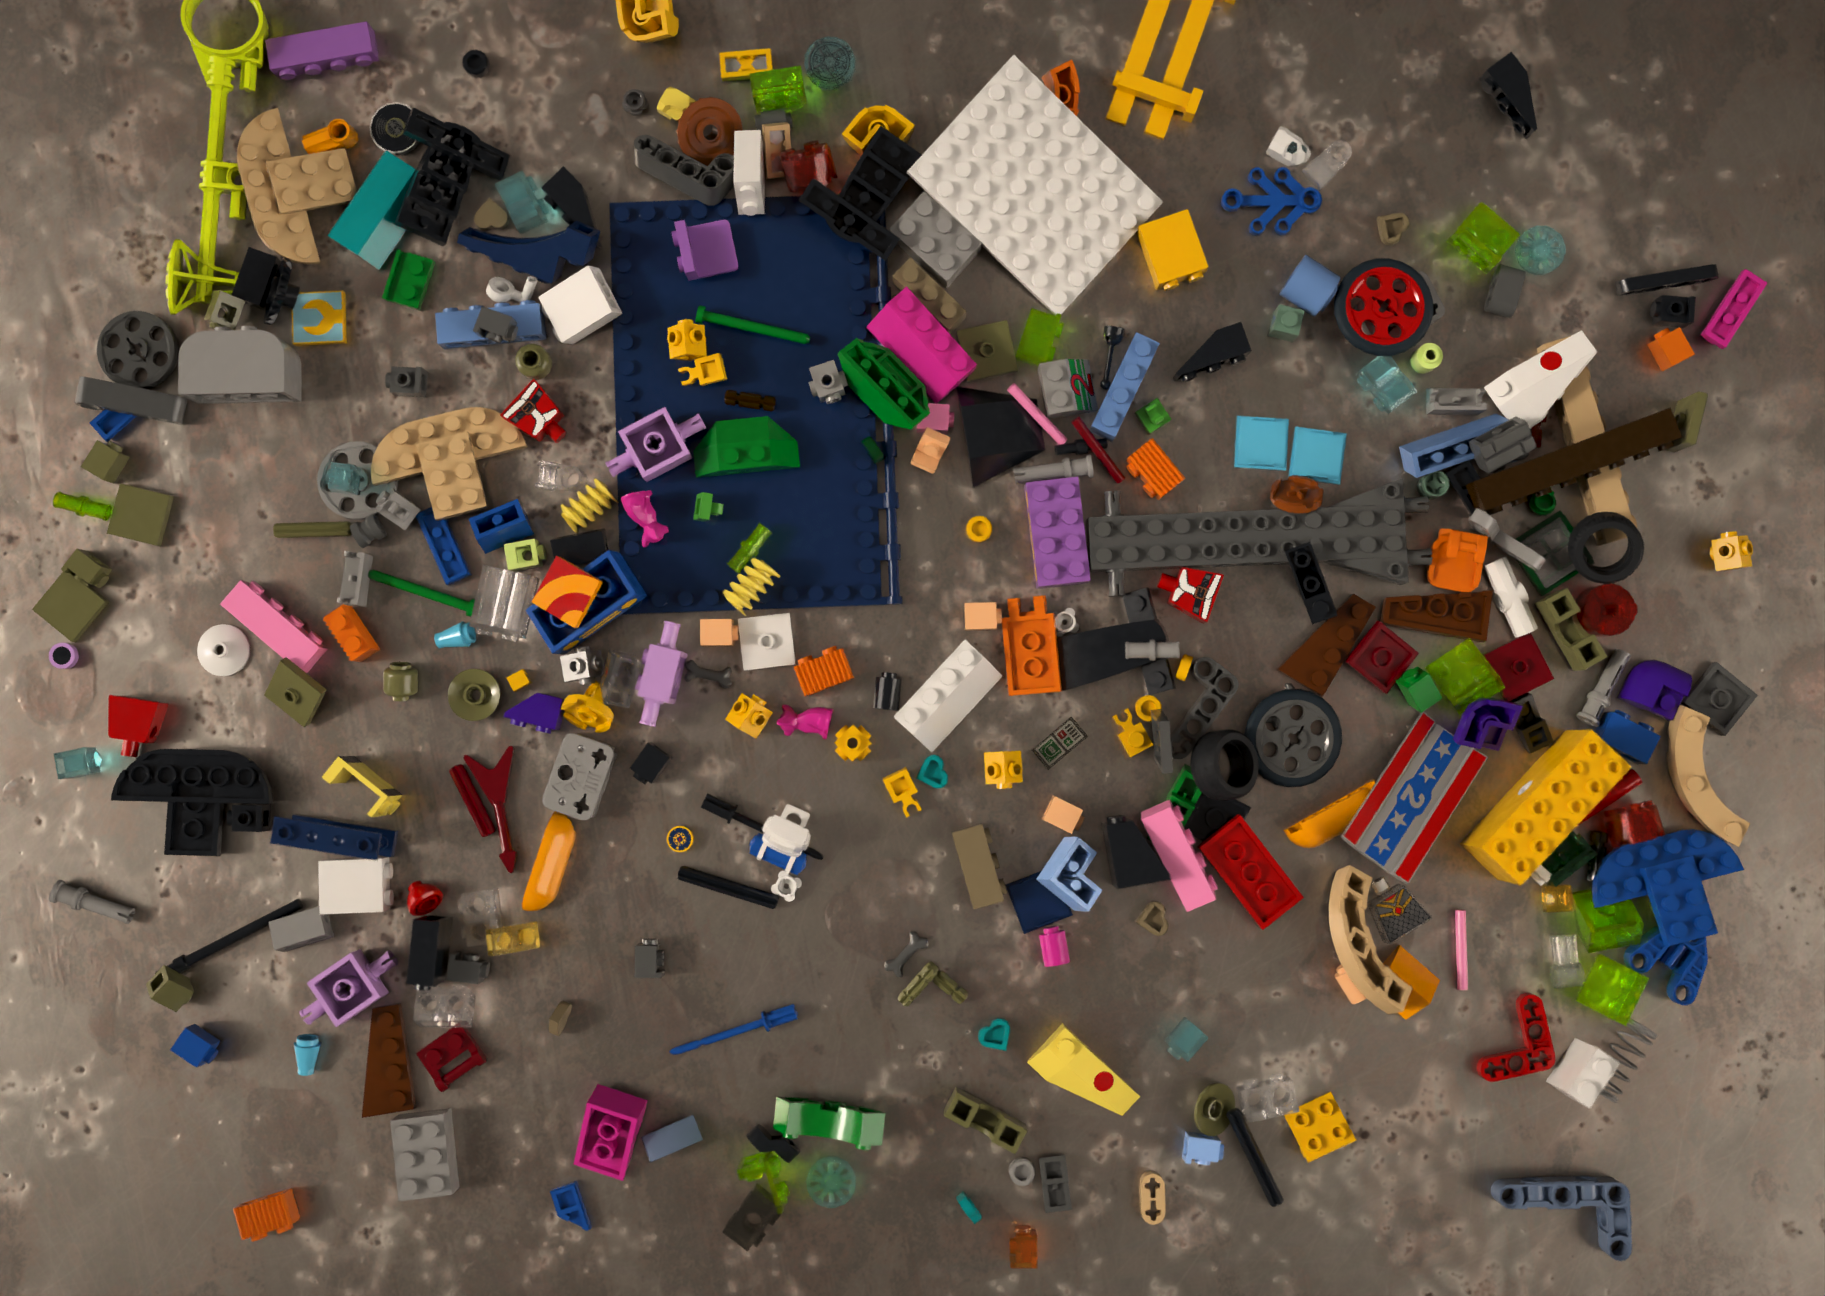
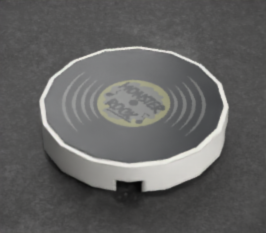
M397 102L389 103L379 108L373 115L370 123L371 137L375 144L384 152L386 150L391 154L405 155L413 151L420 143L403 134L410 111L412 110L408 105Z

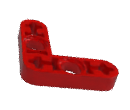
M1523 993L1516 1000V1010L1525 1047L1482 1057L1477 1063V1072L1483 1079L1496 1082L1546 1071L1554 1066L1556 1057L1544 1005L1538 996L1531 993ZM1528 999L1535 1002V1006L1531 1007L1532 1015L1539 1016V1019H1529L1526 1021V1018H1532L1530 1011L1524 1008V1005L1528 1004ZM1539 1024L1542 1028V1034L1539 1038L1533 1039L1530 1037L1529 1029L1532 1025ZM1540 1051L1547 1055V1058L1543 1059V1064L1537 1060L1529 1061L1526 1056L1528 1053L1530 1058L1539 1057ZM1514 1056H1520L1522 1059V1067L1518 1070H1512L1509 1065L1510 1059ZM1490 1062L1494 1066L1503 1065L1506 1072L1504 1073L1503 1069L1497 1068L1493 1069L1492 1075H1490L1484 1069L1488 1068V1063Z

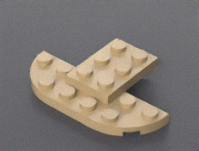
M278 108L265 111L246 126L241 134L237 148L238 170L253 224L265 245L282 257L299 264H320L306 211L350 203L357 193L346 150L343 148L291 157Z
M483 407L463 408L411 421L393 429L382 439L374 453L371 464L372 484L377 486L423 474L435 520L439 521L488 508L476 460L527 448V444L520 430L500 416L501 413Z

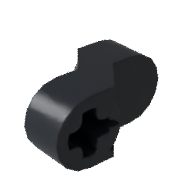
M756 1124L746 1134L748 1140L759 1152L775 1151L787 1163H790L800 1153V1149L790 1138H785L782 1135L772 1136L760 1124Z

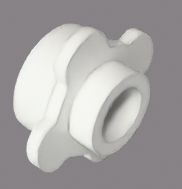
M1067 608L1060 613L1053 612L1055 613L1058 637H1062L1064 633H1076L1079 630V624L1076 623L1074 617L1075 611L1072 608ZM1063 620L1067 621L1066 625L1062 624Z
M781 871L778 874L776 884L771 886V891L773 894H779L786 901L790 902L795 899V892L797 888L802 886V881L798 877L794 878L785 871ZM786 883L789 884V888L787 889L784 887V884Z

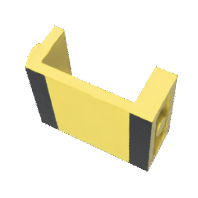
M338 756L322 776L329 784L346 783L354 775L380 796L379 800L367 813L370 817L391 815L400 805L398 800L402 794L355 756Z

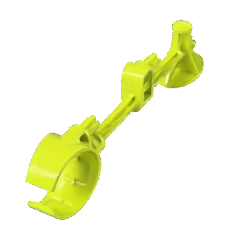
M183 0L181 6L182 26L190 40L207 87L211 89L207 157L200 163V166L204 169L200 172L199 177L203 179V182L199 184V189L203 191L204 195L199 256L181 239L174 240L168 256L170 261L167 263L166 272L168 274L165 280V284L168 286L165 290L166 298L168 299L167 304L172 315H176L194 302L210 304L213 286L234 287L239 272L215 266L220 195H231L229 218L236 220L246 219L247 199L243 184H234V179L240 175L238 165L236 163L223 162L228 93L234 91L231 81L235 79V75L232 73V70L241 67L240 90L255 92L257 68L263 67L265 39H268L269 31L266 16L258 0H248L252 3L258 14L259 23L255 34L244 45L230 50H218L207 47L200 43L194 35L192 29L193 15L203 0ZM186 252L198 261L197 274H193ZM183 255H184V258H185V261H186V264H187L189 273H184V272H183ZM214 271L234 275L235 279L214 277ZM182 283L188 284L181 297ZM197 284L196 295L183 303L192 285ZM224 290L223 292L232 295L233 290Z

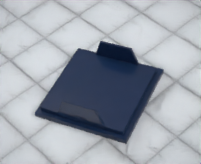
M1041 871L1005 884L1024 934L1073 915L1066 903L1036 880Z

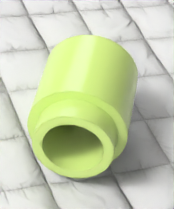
M1434 343L1423 344L1411 355V366L1418 373H1429L1441 364L1443 352Z

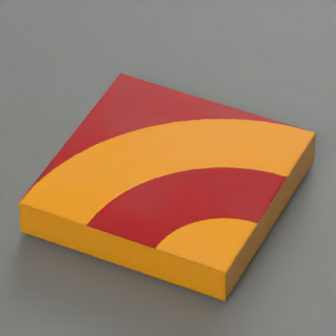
M556 556L532 603L570 626L579 628L603 581L564 558Z

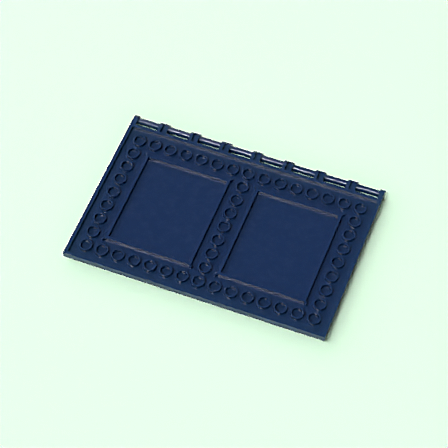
M801 196L765 197V214L739 215L736 198L723 199L717 205H706L698 200L609 203L612 294L623 313L613 319L617 457L625 453V449H627L618 431L663 407L667 409L674 424H680L699 413L706 426V429L687 437L684 442L692 459L648 482L643 479L638 468L634 466L617 474L619 553H621L647 594V597L622 615L738 611L726 600L723 591L733 592L730 583L740 584L737 575L747 576L744 567L754 568L751 563L752 558L763 560L780 575V578L770 577L774 583L773 586L764 584L767 591L766 594L757 592L760 599L759 602L750 600L753 607L752 610L903 604L899 588L901 544H898L897 533L899 493L896 492L895 479L897 441L894 440V425L883 422L884 441L876 442L875 413L849 386L843 387L846 395L841 396V400L827 404L826 401L821 403L818 396L813 397L808 383L813 381L809 370L810 367L834 360L838 372L843 371L838 353L856 338L862 339L863 342L882 346L877 339H872V333L867 329V326L872 321L871 305H879L880 312L892 300L891 287L888 286V260L885 261L877 256L878 287L871 288L869 255L875 253L859 242H847L839 238L830 229L826 219L799 201ZM886 210L876 221L885 228ZM724 219L728 220L735 246L738 269L733 272L688 281L685 272H680L677 257L681 256L680 248L674 246L671 231H676L674 222L685 220L687 227ZM701 305L706 306V311L805 333L810 336V341L808 344H802L704 321L701 325L705 326L707 356L716 353L722 354L727 380L701 386L698 379L692 385L682 386L681 382L687 381L690 374L689 372L679 373L678 369L682 367L695 368L694 360L670 359L667 337L668 328L677 325L679 320L690 319L694 321V324H698L695 323L698 306ZM726 390H734L739 394L740 392L760 394L762 397H765V395L773 396L776 399L775 409L771 412L765 411L763 408L758 410L739 407L738 404L735 406L727 405L724 402ZM769 416L798 442L800 468L696 478L693 451L716 421ZM868 436L873 438L884 455L885 493H878L877 464L874 463L861 444V441ZM657 440L652 441L653 446L651 448L659 449L660 443ZM651 490L653 494L650 496V502L656 511V520L658 523L666 525L669 533L664 534L663 539L660 541L649 543L647 547H643L642 536L644 528L628 516L623 507L621 497L634 492ZM702 492L713 494V503L724 504L722 515H710V520L704 522L693 520L697 494ZM879 510H886V545H880ZM880 561H888V597H882Z

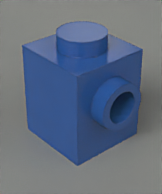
M193 1024L184 1028L170 1051L197 1068L206 1063L210 1064L219 1052L216 1048L221 1041L198 1025Z

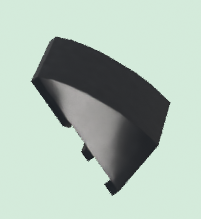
M956 387L973 488L1045 451L1042 427L1012 395ZM1029 398L1038 407L1037 399Z

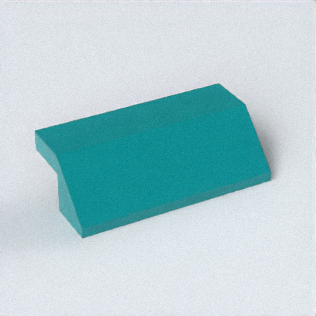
M385 150L327 236L379 270L406 231V229L394 223L416 169Z

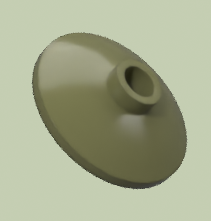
M468 669L460 672L454 677L448 688V702L451 709L457 716L468 721H480L489 717L497 709L500 702L501 692L498 682L490 673L481 669ZM475 690H478L481 694L478 700H474L472 697Z
M1213 1083L1207 1086L1197 1099L1194 1111L1195 1123L1199 1131L1207 1136L1221 1134L1230 1124L1226 1113L1235 1108V1098L1232 1090L1227 1085Z

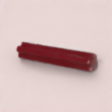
M458 764L449 769V773L481 836L487 837L493 834L495 827L464 766Z

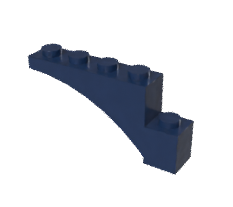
M575 221L566 230L555 234L531 238H514L490 234L469 227L459 233L457 243L465 246L470 252L482 253L488 256L493 262L505 263L516 272L528 273L542 283L552 284L562 277L566 259L570 264L576 266H584L593 259L600 230Z

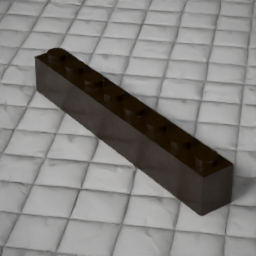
M1670 407L1467 484L1466 487L1475 510L1477 508L1488 515L1503 511L1501 505L1511 502L1512 507L1527 502L1526 496L1535 493L1536 497L1551 493V487L1560 484L1561 488L1577 483L1575 478L1584 475L1585 479L1601 474L1600 468L1608 466L1612 470L1625 465L1624 459L1631 456L1636 461L1649 456L1648 450L1657 447L1658 451L1675 446L1673 441L1681 438L1682 435Z

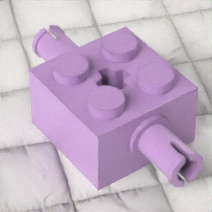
M663 407L618 431L627 448L625 449L626 452L605 462L613 477L632 466L637 467L643 479L648 482L692 459L684 442L687 437L706 429V426L699 413L680 424H674L667 409ZM654 440L660 443V448L657 450L651 448L653 446L652 441Z
M664 621L660 644H650L649 649L645 648L641 664H645L643 674L638 675L635 684V690H638L637 696H641L645 700L639 723L656 727L660 705L664 704V702L676 703L688 655L675 648L681 624Z
M361 949L349 953L308 981L307 984L317 1000L299 1011L301 1018L312 1012L303 1021L310 1025L313 1021L327 1013L335 1027H338L387 995L389 991L381 981L380 976L398 965L397 958L391 959L386 963L387 960L395 955L388 950L375 961L369 963ZM348 984L351 986L349 992L346 990Z

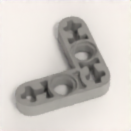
M1476 508L1468 519L1472 530L1476 534L1488 536L1487 541L1531 569L1539 571L1546 561L1540 554L1501 531L1497 521L1484 511Z

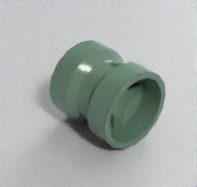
M1441 471L1424 475L1417 482V492L1421 497L1428 496L1429 500L1436 499L1448 491L1449 479Z

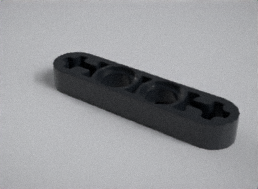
M1711 264L1626 278L1617 281L1615 284L1617 295L1627 296L1705 283L1718 279L1719 275L1717 265Z

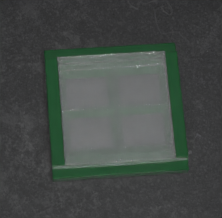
M1561 510L1515 539L1546 559L1539 571H1535L1517 560L1540 596H1544L1579 573L1568 554V540L1574 528ZM1584 545V559L1592 565L1595 562Z

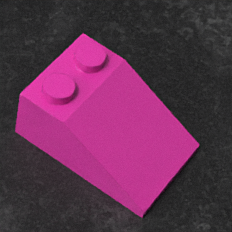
M597 1084L586 1104L573 1165L623 1181L643 1122L648 1100Z

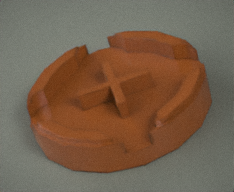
M1294 475L1288 476V480L1282 481V478L1276 480L1271 487L1270 499L1277 508L1283 511L1298 514L1309 513L1322 505L1324 490L1318 487V483L1315 480L1305 476Z

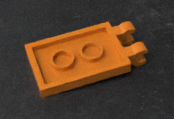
M1046 595L1033 596L1034 611L1021 612L1020 598L1007 599L1009 617L1002 618V630L1009 696L1062 691L1055 613H1047Z

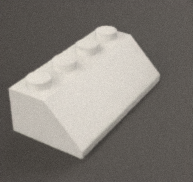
M964 640L894 715V718L928 750L933 752L1000 680L1002 675L968 641Z

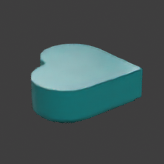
M937 755L928 756L916 779L937 789L944 787L948 782V775L943 770L944 762L942 758Z
M1004 1018L994 1019L990 1026H984L979 1030V1042L985 1047L1006 1051L1010 1035L1009 1022Z
M966 1192L956 1196L959 1205L974 1224L979 1222L983 1216Z

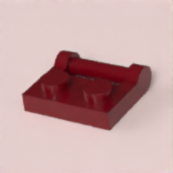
M462 1021L416 1053L433 1078L436 1087L441 1092L449 1089L452 1082L475 1066H481L487 1062L486 1056ZM468 1049L471 1057L444 1075L440 1068Z

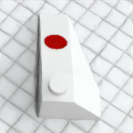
M1581 330L1508 370L1484 388L1507 419L1510 420L1514 417L1523 419L1527 422L1530 429L1546 417L1550 407L1557 399L1562 397L1565 393L1564 390L1574 378L1578 377L1597 353V350Z

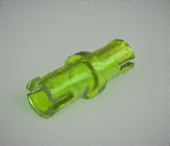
M57 492L53 498V507L73 511L78 516L84 517L88 515L105 521L111 516V505L91 501L86 496L76 497Z
M759 523L747 540H742L740 543L741 547L731 560L727 562V565L736 573L741 574V571L752 557H757L759 554L758 550L768 537L772 535V532Z

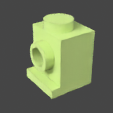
M536 539L504 544L509 571L518 572L520 570L542 567V560L547 559L544 544L539 545V541ZM531 551L532 558L526 561L524 555L526 552Z

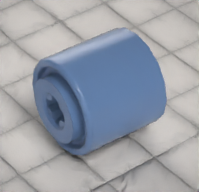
M1305 255L1283 286L1279 295L1315 317L1319 312L1325 310L1338 291V283L1341 277L1308 255Z

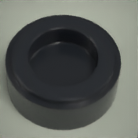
M471 50L463 57L462 65L469 76L481 78L488 73L490 62L482 51Z

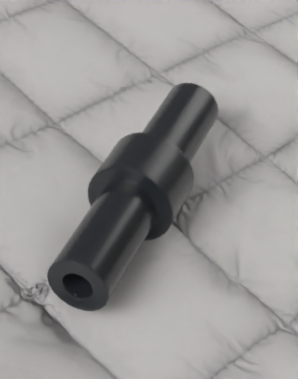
M1106 438L1097 439L1104 449L1108 447ZM1084 439L1074 440V443L1055 445L1056 456L1071 453L1082 455L1088 454V451H1091Z

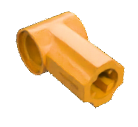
M334 119L327 127L303 135L301 141L306 152L313 154L340 148L351 149L357 144L359 137L357 131L346 121ZM347 130L346 135L343 138H339L341 131Z

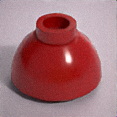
M422 881L413 882L408 887V910L413 916H423L432 912L442 901V891L429 883H422Z

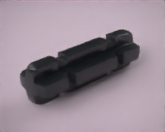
M1603 831L1592 832L1591 841L1594 842L1593 845H1590L1588 866H1591V868L1587 872V880L1593 882L1594 875H1597L1603 863L1602 860L1606 856L1607 847L1604 846L1605 843H1608V833Z

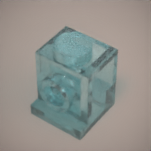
M331 462V468L326 472L328 489L335 493L358 495L361 469L351 464Z

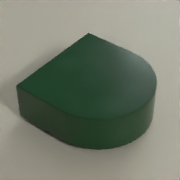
M871 436L861 441V444L875 464L883 460L884 455Z

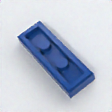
M432 507L418 512L416 515L417 521L445 584L449 586L471 576V571L448 520L436 521Z

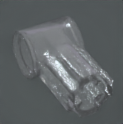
M1562 934L1550 936L1553 956L1550 977L1553 987L1557 989L1584 986L1585 975L1583 967L1578 960L1576 935Z

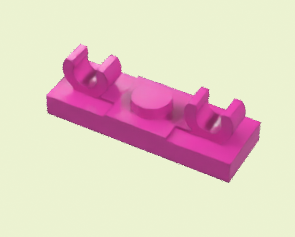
M1747 269L1741 271L1701 333V336L1704 337L1703 339L1721 349L1726 348L1764 290L1767 282Z

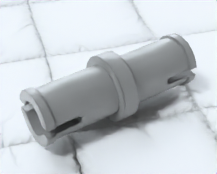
M1150 640L1149 642H1126L1125 657L1126 659L1150 658V661H1155L1156 658L1179 659L1180 644L1179 641L1155 642V640Z

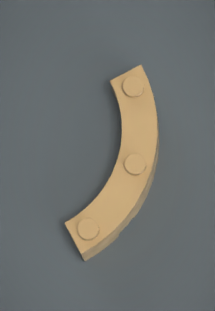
M1679 705L1673 720L1669 722L1667 730L1668 752H1666V759L1674 789L1688 812L1705 829L1715 836L1739 847L1750 823L1734 814L1717 797L1710 785L1704 767L1703 742L1710 717Z
M1349 865L1336 871L1329 898V925L1335 951L1348 977L1370 1002L1387 1014L1402 1012L1413 987L1402 981L1388 966H1384L1376 954L1377 949L1365 921L1367 898L1373 878Z

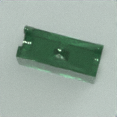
M1572 830L1541 864L1552 874L1549 877L1550 880L1546 883L1547 885L1557 887L1597 855L1580 833L1576 835Z

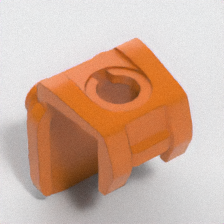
M1440 529L1438 539L1431 545L1432 555L1429 557H1432V563L1427 568L1429 583L1437 588L1458 592H1471L1477 588L1481 579L1488 536L1454 529Z

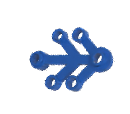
M1255 167L1250 171L1248 181L1252 185H1259L1268 195H1242L1239 190L1232 188L1225 191L1221 198L1222 207L1229 212H1234L1239 207L1270 206L1259 218L1252 220L1250 223L1249 232L1254 236L1261 235L1266 225L1285 206L1296 207L1286 218L1279 219L1275 224V232L1281 236L1288 234L1292 224L1303 213H1314L1322 204L1320 192L1312 187L1304 188L1291 176L1289 169L1285 167L1277 169L1274 174V181L1279 185L1285 184L1295 195H1285L1265 176L1263 169ZM1259 173L1261 179L1255 180L1252 174ZM1278 173H1284L1286 175V179H1280L1278 177ZM1304 198H1310L1313 202L1312 205H1307L1304 202ZM1227 199H1234L1235 205H1229ZM1253 224H1260L1262 229L1256 231L1253 228ZM1279 224H1286L1287 230H1281Z

